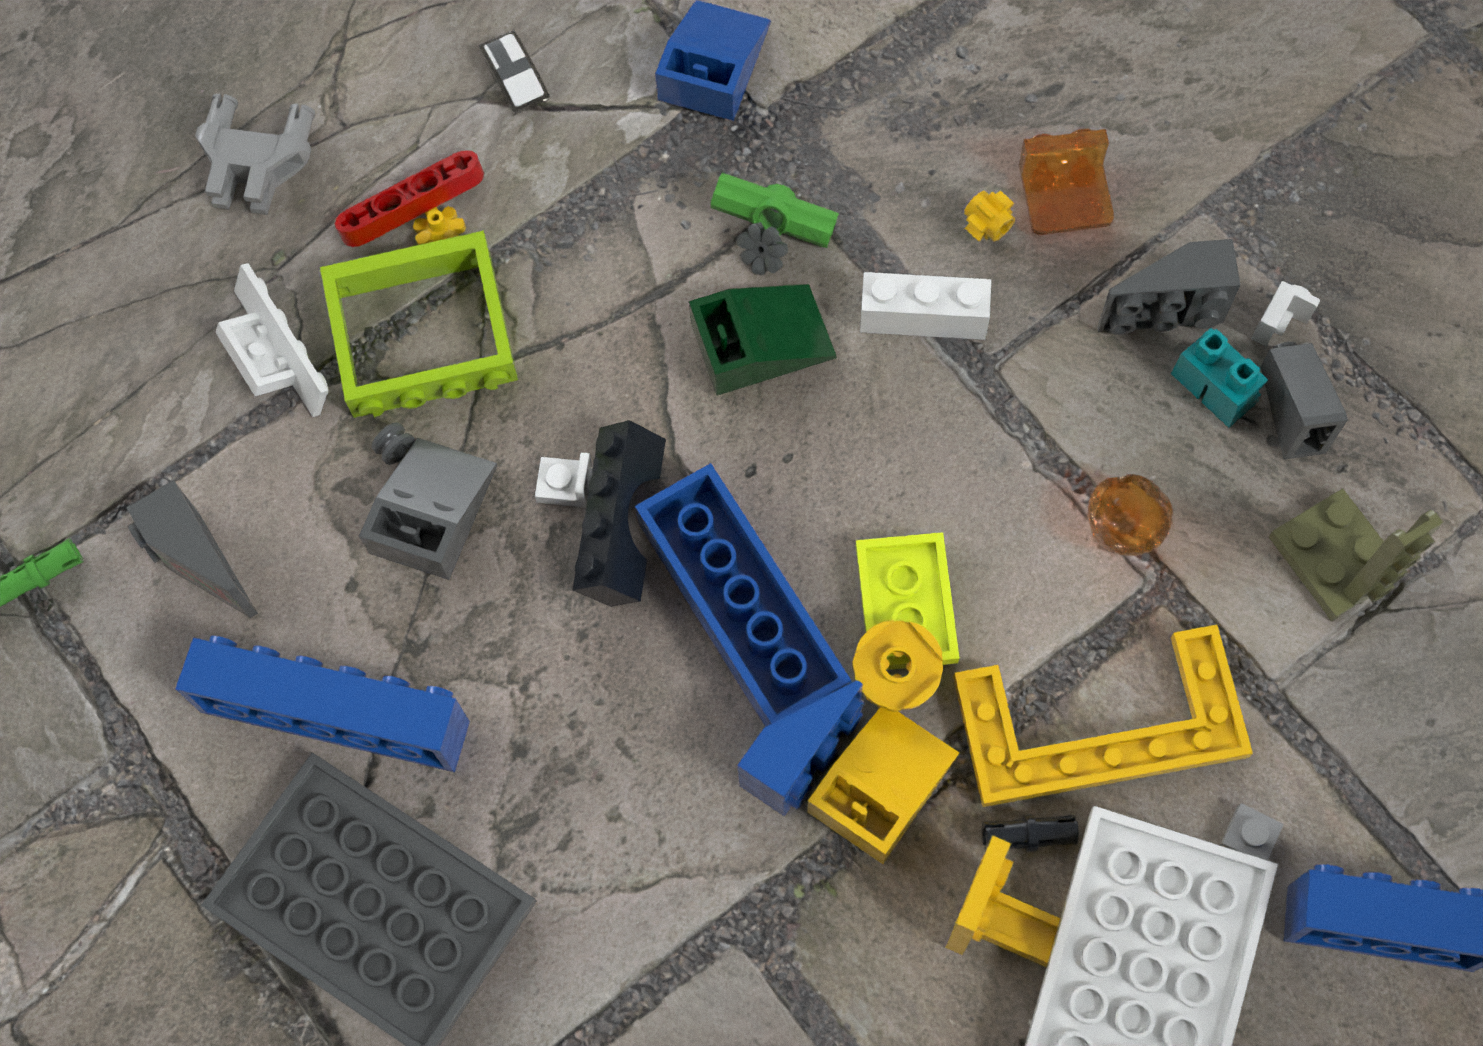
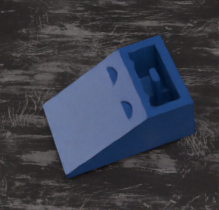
M695 0L669 38L655 72L658 100L734 121L770 27L771 19Z
M856 680L764 727L737 765L739 786L783 816L786 815L791 806L798 810L812 790V786L809 784L816 770L818 769L824 773L838 752L835 747L841 734L844 733L850 736L863 716V713L860 711L865 704L861 700L863 684Z

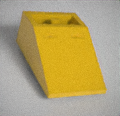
M880 707L836 760L808 800L807 812L875 860L884 864L960 752L900 712H892Z

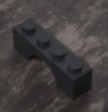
M630 420L599 428L572 591L610 607L641 602L647 559L641 554L632 539L628 523V509L631 497L640 484L660 479L666 443L665 438Z

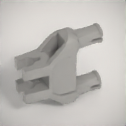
M213 94L206 123L198 126L195 133L196 139L212 164L205 193L207 196L213 197L211 204L214 208L229 210L238 182L246 183L243 197L245 201L251 202L249 209L252 213L267 215L276 187L297 174L309 160L312 149L307 140L312 121L315 118V111L311 107L302 104L300 113H298L299 105L291 104L284 133L280 135L230 129L238 101L232 96L224 94L223 100L220 102L221 94Z

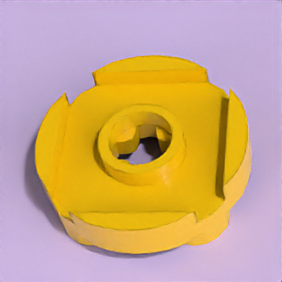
M901 620L883 621L870 628L857 644L852 661L854 680H858L863 684L862 695L878 707L892 712L916 708L926 702L940 684L943 671L942 650L935 637L926 628L917 623ZM891 654L896 658L905 655L909 659L905 666L909 674L905 677L898 673L893 676L889 675L886 669L890 664L886 658Z

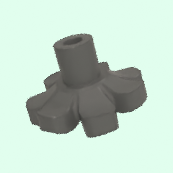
M761 222L750 225L748 228L749 233L743 232L737 239V245L746 249L740 253L742 261L746 265L753 262L752 272L757 275H764L767 271L770 273L777 272L783 267L780 257L788 253L787 244L782 242L779 231L771 226L764 229Z

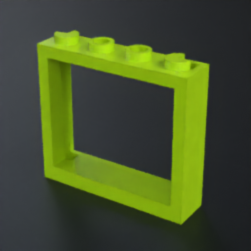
M484 230L320 267L344 398L354 418L369 414L377 417L382 415L384 411L400 407L406 409L418 408L424 405L426 401L443 397L446 399H457L465 396L470 391L483 388L495 390L498 389L500 384L518 381ZM479 267L497 355L358 386L341 298Z

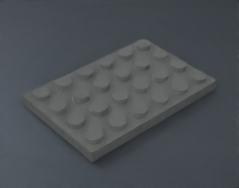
M312 752L201 906L405 1046H440L537 901L534 897Z

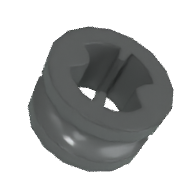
M398 422L386 426L372 442L371 448L376 454H382V460L387 465H392L402 460L415 442L414 437L410 433L404 434L405 428Z

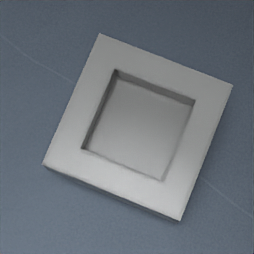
M1241 803L1236 808L1220 846L1268 861L1284 824Z

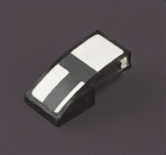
M515 30L478 45L482 57L495 83H498L513 116L550 99V95L534 63Z

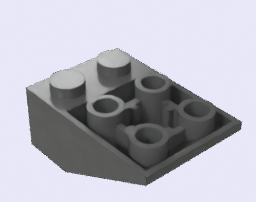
M1233 239L1189 242L1110 288L1097 326L1098 332L1111 331L1115 335H1124L1137 329L1153 328L1154 331L1165 332L1179 326L1195 325L1196 328L1207 329L1223 323L1240 287Z
M417 438L376 496L360 532L359 538L368 553L450 580L497 468V463Z

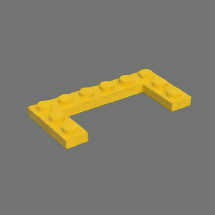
M1218 625L1174 632L1171 636L1192 719L1027 750H1018L999 665L955 672L953 679L982 807L1249 758L1253 751Z

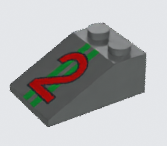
M174 480L126 507L134 521L128 525V528L141 548H145L154 563L162 560L172 572L249 618L258 614L200 513Z

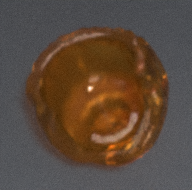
M1127 474L1123 477L1104 479L1096 486L1089 499L1088 519L1093 537L1103 548L1118 555L1137 556L1145 552H1151L1154 548L1159 547L1168 537L1173 522V507L1168 496L1160 490L1154 481L1141 475Z

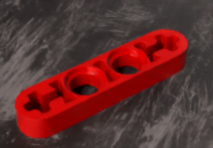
M459 151L340 213L335 221V227L343 243L350 247H359L472 189L483 180L485 174L479 158L473 151ZM435 186L433 189L429 191L421 192L425 188ZM400 204V205H399L398 207H396L395 209H392V210H390V211H385L386 209H388V208L391 207V206Z

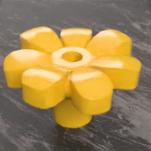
M450 206L445 207L442 212L435 207L425 213L426 219L417 218L413 224L414 231L418 233L415 236L417 245L459 236L458 234L464 233L466 230L463 218H457L456 210Z

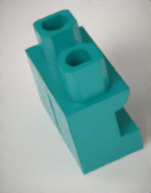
M1210 328L1181 353L1170 374L1197 399L1205 394L1201 403L1230 428L1259 402L1262 395L1259 391L1268 379L1260 372V368L1249 358L1245 359L1227 342L1228 338L1218 329Z

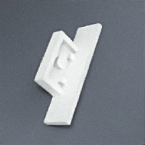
M248 263L241 265L234 292L248 314L218 322L217 336L255 397L293 385L312 417L319 416L328 394V386L324 376L317 372L311 364L304 344L294 337L288 327L285 314L281 309L276 308L269 297L264 281L261 278H257Z

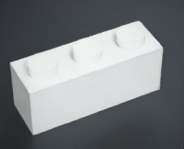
M864 272L860 332L985 340L990 319L991 279Z

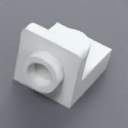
M1282 281L1251 339L1267 346L1274 333L1280 336L1283 335L1291 318L1308 323L1320 299L1311 295L1307 289L1301 286L1290 285Z
M581 453L579 461L541 457L535 492L536 502L586 508L589 481L593 470L590 453Z

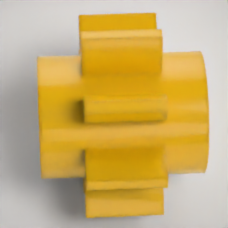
M1001 190L996 194L993 191L990 194L986 191H981L973 197L964 210V214L968 217L966 219L968 225L965 229L978 241L983 238L988 240L989 237L993 241L1001 239L1015 222V217L1011 215L1013 211L1010 210L1015 203Z

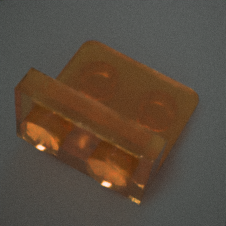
M1084 128L1069 134L1053 136L1050 134H1039L1030 139H1024L1019 169L1033 233L1036 235H1047L1108 227L1112 224L1114 212L1103 167L1109 145L1106 129L1092 131L1091 129Z

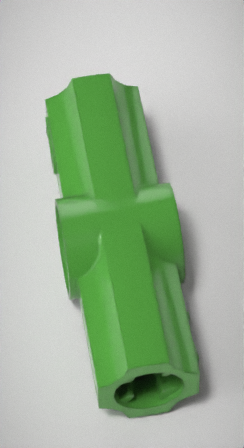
M723 172L718 179L710 204L712 209L752 222L753 224L761 222L764 229L772 226L779 231V236L784 233L824 248L828 247L839 215L837 212L797 199L794 192L785 185L773 184L763 187Z

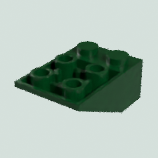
M809 284L733 288L688 301L691 326L717 396L837 358Z

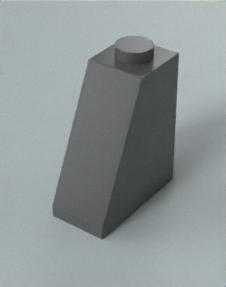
M1280 343L1269 349L1260 368L1262 374L1268 379L1265 387L1283 459L1326 454L1348 421L1346 411L1313 344Z

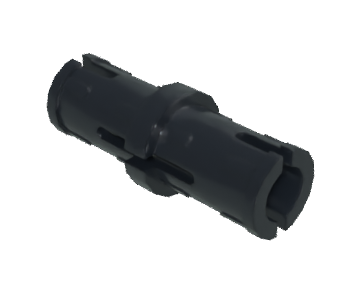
M1033 814L1023 815L1022 819L1011 821H983L982 842L985 851L992 836L1011 843L1009 849L1025 848L1027 852H1035L1038 850V847L1052 845H1077L1079 841L1078 822L1075 815L1035 818Z

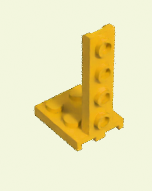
M992 836L945 948L963 955L971 939L977 942L983 939L1047 967L1060 918L1000 892L1013 865V861L1005 858L1011 843Z

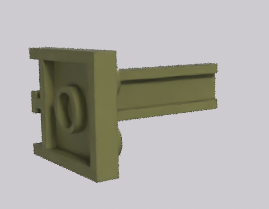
M1342 488L1273 530L1269 535V539L1332 622L1359 603L1361 604L1368 599L1373 603L1395 588L1393 584L1408 573L1406 569L1421 559L1420 554L1435 543L1432 535L1444 522L1435 511L1428 510L1417 519L1407 532L1398 529L1383 541Z

